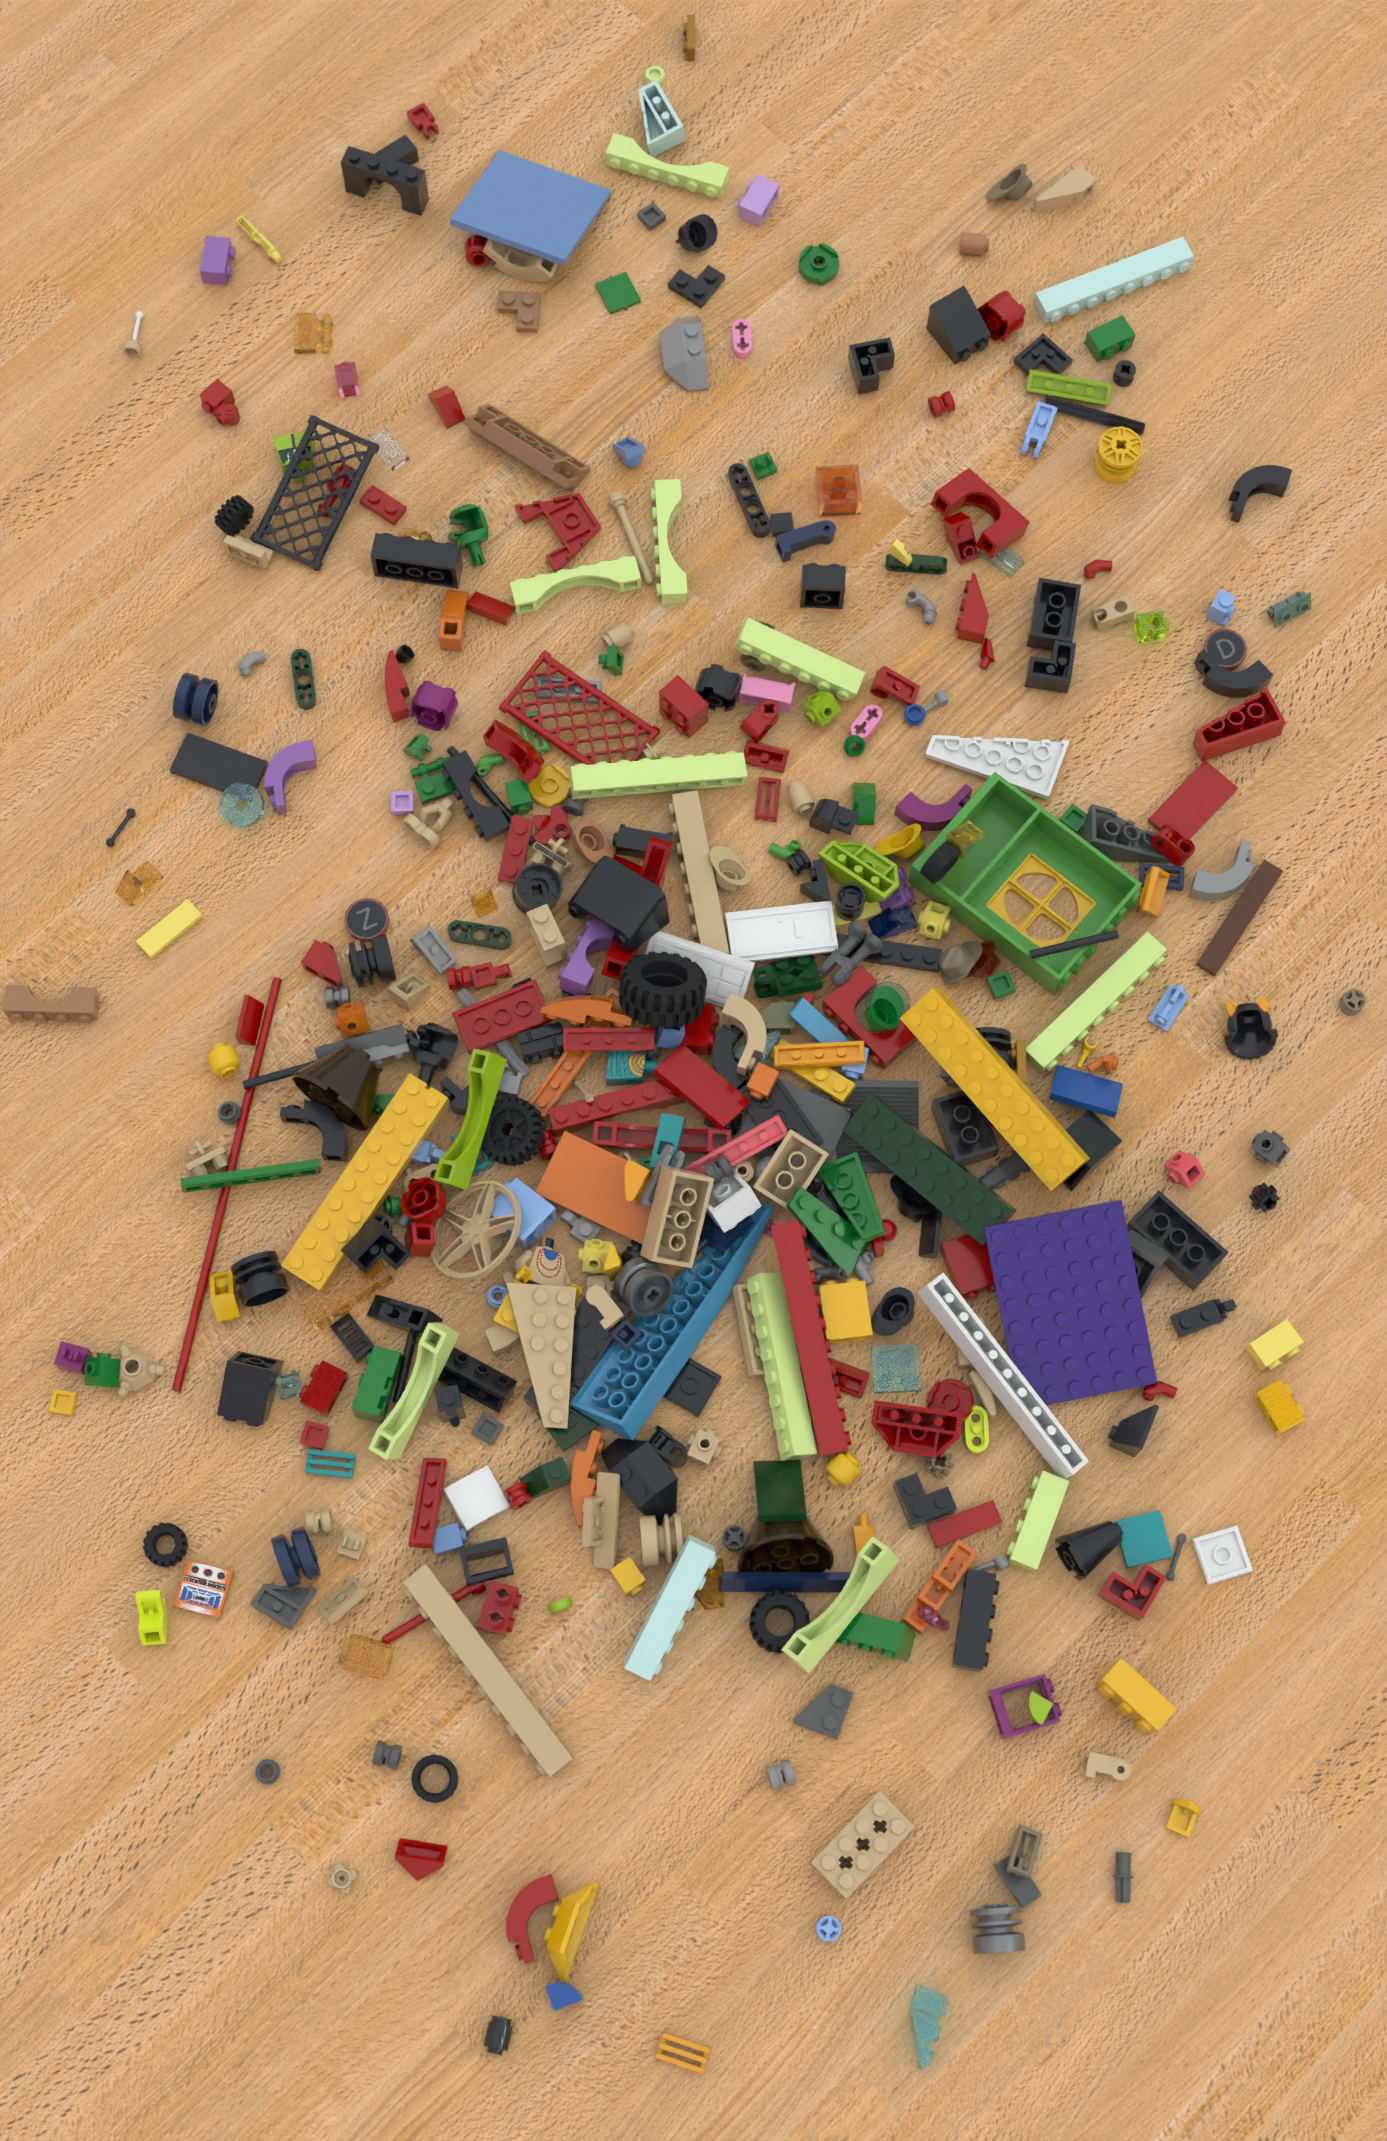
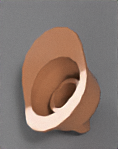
M591 819L579 821L575 826L573 846L576 852L595 864L604 856H609L613 859L612 847L602 827Z

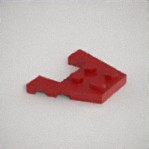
M580 493L555 497L550 501L541 502L538 500L533 501V504L515 505V511L524 525L544 515L563 544L561 548L546 555V560L555 573L561 570L601 530V525Z

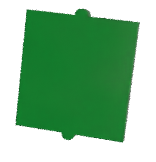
M627 272L614 277L609 276L608 279L595 284L610 314L623 309L627 310L628 307L641 302Z

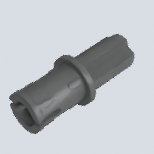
M1116 1852V1875H1113V1878H1116L1115 1900L1118 1903L1130 1902V1887L1133 1876H1131L1132 1853Z

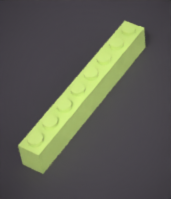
M736 751L717 755L715 753H707L703 756L685 755L680 758L666 756L656 760L643 758L639 761L631 762L629 760H621L617 763L598 762L595 765L580 763L571 766L569 773L572 800L745 785L747 779L744 752L737 753Z
M1147 931L1026 1047V1061L1040 1074L1046 1070L1050 1072L1058 1064L1057 1059L1061 1055L1067 1056L1074 1048L1072 1045L1077 1040L1081 1042L1089 1034L1087 1030L1092 1025L1097 1027L1105 1018L1103 1015L1107 1011L1112 1012L1120 1004L1118 1000L1122 996L1127 998L1134 991V985L1138 981L1142 983L1150 975L1148 971L1151 968H1158L1165 961L1164 955L1167 949Z
M781 1272L758 1273L747 1279V1289L750 1294L756 1336L760 1347V1358L763 1363L769 1404L774 1420L773 1426L778 1441V1451L780 1452L781 1461L806 1459L817 1454L782 1275Z

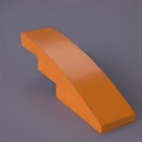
M958 1539L906 1613L902 1622L922 1635L977 1555V1552Z

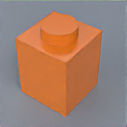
M758 1062L746 1086L747 1091H750L749 1095L758 1100L762 1098L768 1100L779 1078V1071Z

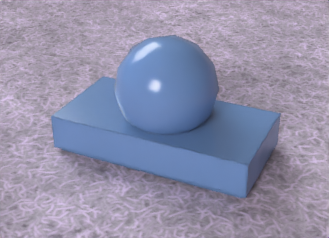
M627 437L612 445L613 451L622 457L624 465L628 468L638 467L642 462V453L646 452L644 444L631 437Z

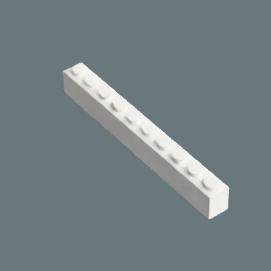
M942 1273L920 1289L917 1294L1058 1477L1068 1478L1087 1464L1089 1460L947 1276Z

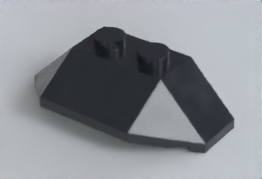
M617 1438L602 1451L601 1456L608 1471L620 1474V1487L645 1516L655 1515L658 1526H661L664 1514H668L669 1519L677 1512L678 1477L649 1441H632L630 1439Z

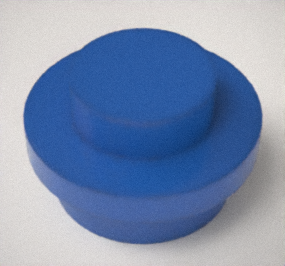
M918 704L909 705L904 711V719L910 725L917 726L925 720V710Z

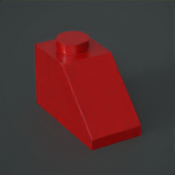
M315 940L301 961L304 970L337 988L344 986L334 947L325 941L320 943Z

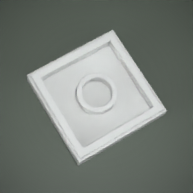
M1237 1525L1191 1539L1207 1585L1253 1571Z

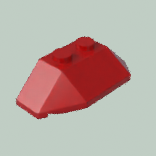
M874 1400L871 1424L878 1430L893 1451L939 1458L961 1438L964 1413Z

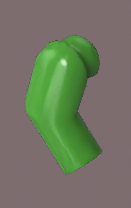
M497 753L481 757L476 765L477 774L480 777H484L489 773L493 765L503 764L502 755Z
M792 840L785 847L771 843L768 853L785 860L786 857L795 855L796 851L801 849V843L798 840Z

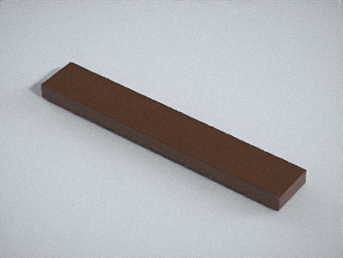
M1266 860L1262 862L1196 964L1198 967L1216 976L1281 876L1283 870Z

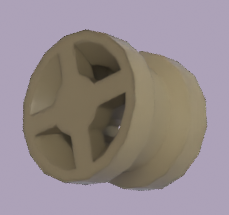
M1357 989L1347 991L1340 1001L1342 1012L1349 1016L1357 1015L1365 1006L1366 997Z

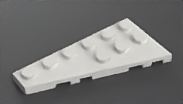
M932 735L925 757L989 779L996 772L1020 791L1048 800L1070 740L1051 742L1047 739L1029 741L1022 738L993 737V739H981V737L960 738L959 736Z

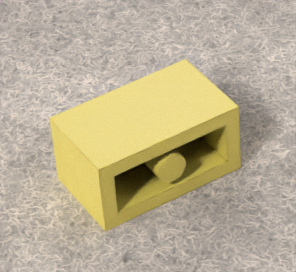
M1288 1319L1251 1342L1245 1349L1261 1371L1267 1367L1271 1371L1282 1363L1280 1361L1281 1358L1286 1355L1288 1358H1291L1301 1351L1298 1347L1303 1343V1340Z

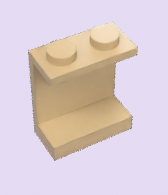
M545 904L526 912L532 924V927L528 928L529 933L546 969L567 961L565 941L548 905Z

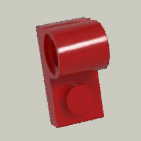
M883 666L876 672L870 692L874 696L883 699L893 697L909 706L914 704L920 686L890 668Z

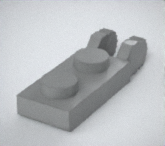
M670 1145L664 1147L660 1154V1161L658 1160L638 1200L639 1203L650 1208L652 1207L661 1166L680 1169L685 1158L684 1152L677 1151L671 1161V1166H669L668 1163L674 1149Z

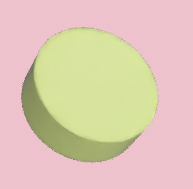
M659 66L649 67L645 71V82L647 84L657 80L661 86L665 81L664 70Z

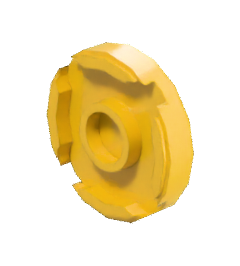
M555 765L541 766L538 777L528 784L532 800L536 804L552 808L554 804L558 806L563 804L568 799L567 793L570 788L569 775L566 771Z

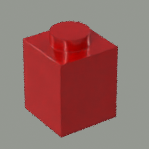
M434 1223L410 1224L404 1235L405 1247L412 1253L410 1256L429 1257L436 1244Z

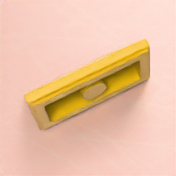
M612 1244L609 1246L604 1272L610 1281H614L623 1263L621 1254L616 1246Z

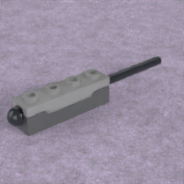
M399 1024L318 1046L314 1050L317 1060L347 1043L354 1047L357 1052L359 1049L366 1051L371 1056L369 1059L371 1062L380 1064L384 1062V1058L392 1056L393 1059L405 1057V1052L410 1051L408 1047L410 1039H418V1037L412 1030H407L405 1035L403 1025ZM315 1061L242 1081L244 1089L291 1077L295 1072Z

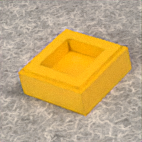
M53 1389L48 1412L73 1417L78 1393Z

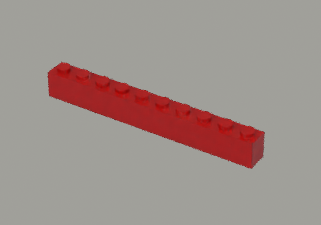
M799 1220L771 1225L820 1456L848 1451L847 1446L852 1445L849 1431L844 1432L842 1422H847L844 1408L839 1409L837 1399L842 1397L839 1385H834L832 1376L837 1375L834 1362H829L827 1353L832 1351L829 1339H824L822 1330L827 1329L824 1316H819L817 1307L822 1306L819 1293L814 1294L812 1284H817L814 1270L809 1271L808 1261H812L809 1247L804 1248L803 1239L807 1238L804 1224L799 1225Z

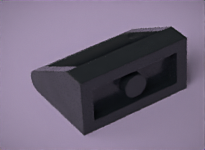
M506 1537L459 1548L467 1586L514 1575ZM505 1554L507 1567L470 1575L468 1562Z

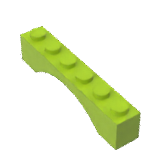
M473 1049L467 1069L469 1099L466 1116L454 1143L440 1157L433 1180L451 1187L468 1190L507 1059L492 1052Z

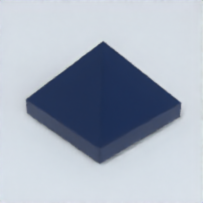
M624 1318L609 1335L627 1351L641 1333Z

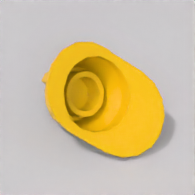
M911 824L898 832L888 835L878 842L875 846V851L883 856L893 853L897 857L904 859L914 856L925 848V843L919 835L921 832L920 824Z

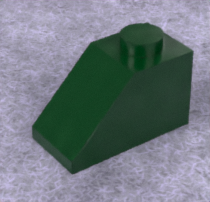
M563 1457L540 1465L519 1478L520 1482H525L527 1486L526 1491L532 1495L533 1499L571 1483V1476Z

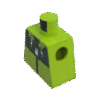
M304 432L273 436L274 446L283 473H285ZM311 440L307 446L310 453H315V441ZM301 459L297 467L301 472L312 469L310 459ZM293 478V482L302 483L301 478Z

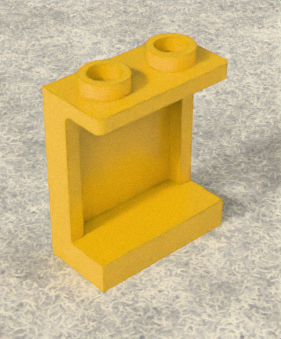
M852 1278L845 1280V1283L836 1284V1281L822 1283L823 1286H819L818 1293L822 1305V1316H824L827 1328L824 1330V1339H829L830 1344L871 1340L873 1333L865 1281Z

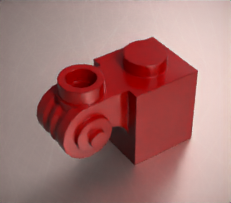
M217 378L200 394L201 406L208 414L212 413L222 426L236 425L240 421V415L237 406L234 405L233 392Z

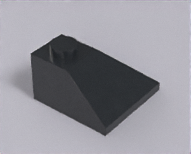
M1153 1405L1121 1420L1117 1426L1112 1425L1107 1437L1111 1439L1109 1446L1136 1457L1143 1449L1159 1406Z

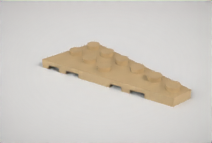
M505 1283L542 1425L546 1428L567 1429L576 1287Z

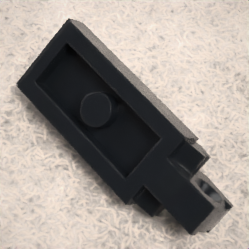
M1213 1299L1170 1316V1319L1178 1337L1182 1338L1221 1323L1227 1318L1226 1313L1235 1310L1236 1304L1233 1299L1222 1303L1219 1299Z

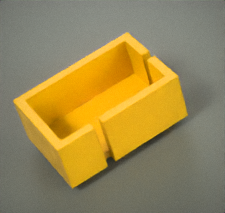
M1122 1658L1114 1662L1096 1682V1685L1099 1687L1097 1691L1105 1699L1109 1700L1111 1698L1117 1704L1116 1709L1122 1715L1133 1717L1136 1721L1134 1725L1144 1734L1146 1732L1149 1734L1157 1732L1177 1710Z

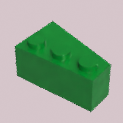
M858 1612L837 1638L836 1643L847 1647L853 1644L858 1646L859 1650L868 1653L875 1651L881 1653L880 1655L890 1659L897 1658L908 1662L916 1634L905 1624Z

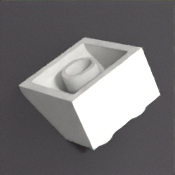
M735 1172L731 1177H724L717 1185L713 1184L706 1211L716 1225L725 1233L733 1229L737 1223L747 1216L754 1214L762 1205L751 1187Z

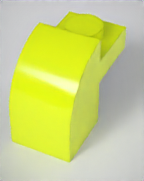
M161 1590L136 1592L135 1600L139 1611L138 1632L142 1646L166 1644L167 1608L165 1598H162Z

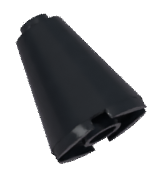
M1106 1521L1060 1536L1055 1540V1543H1059L1056 1551L1065 1568L1069 1572L1073 1570L1077 1574L1074 1578L1081 1581L1121 1543L1123 1531L1116 1522Z

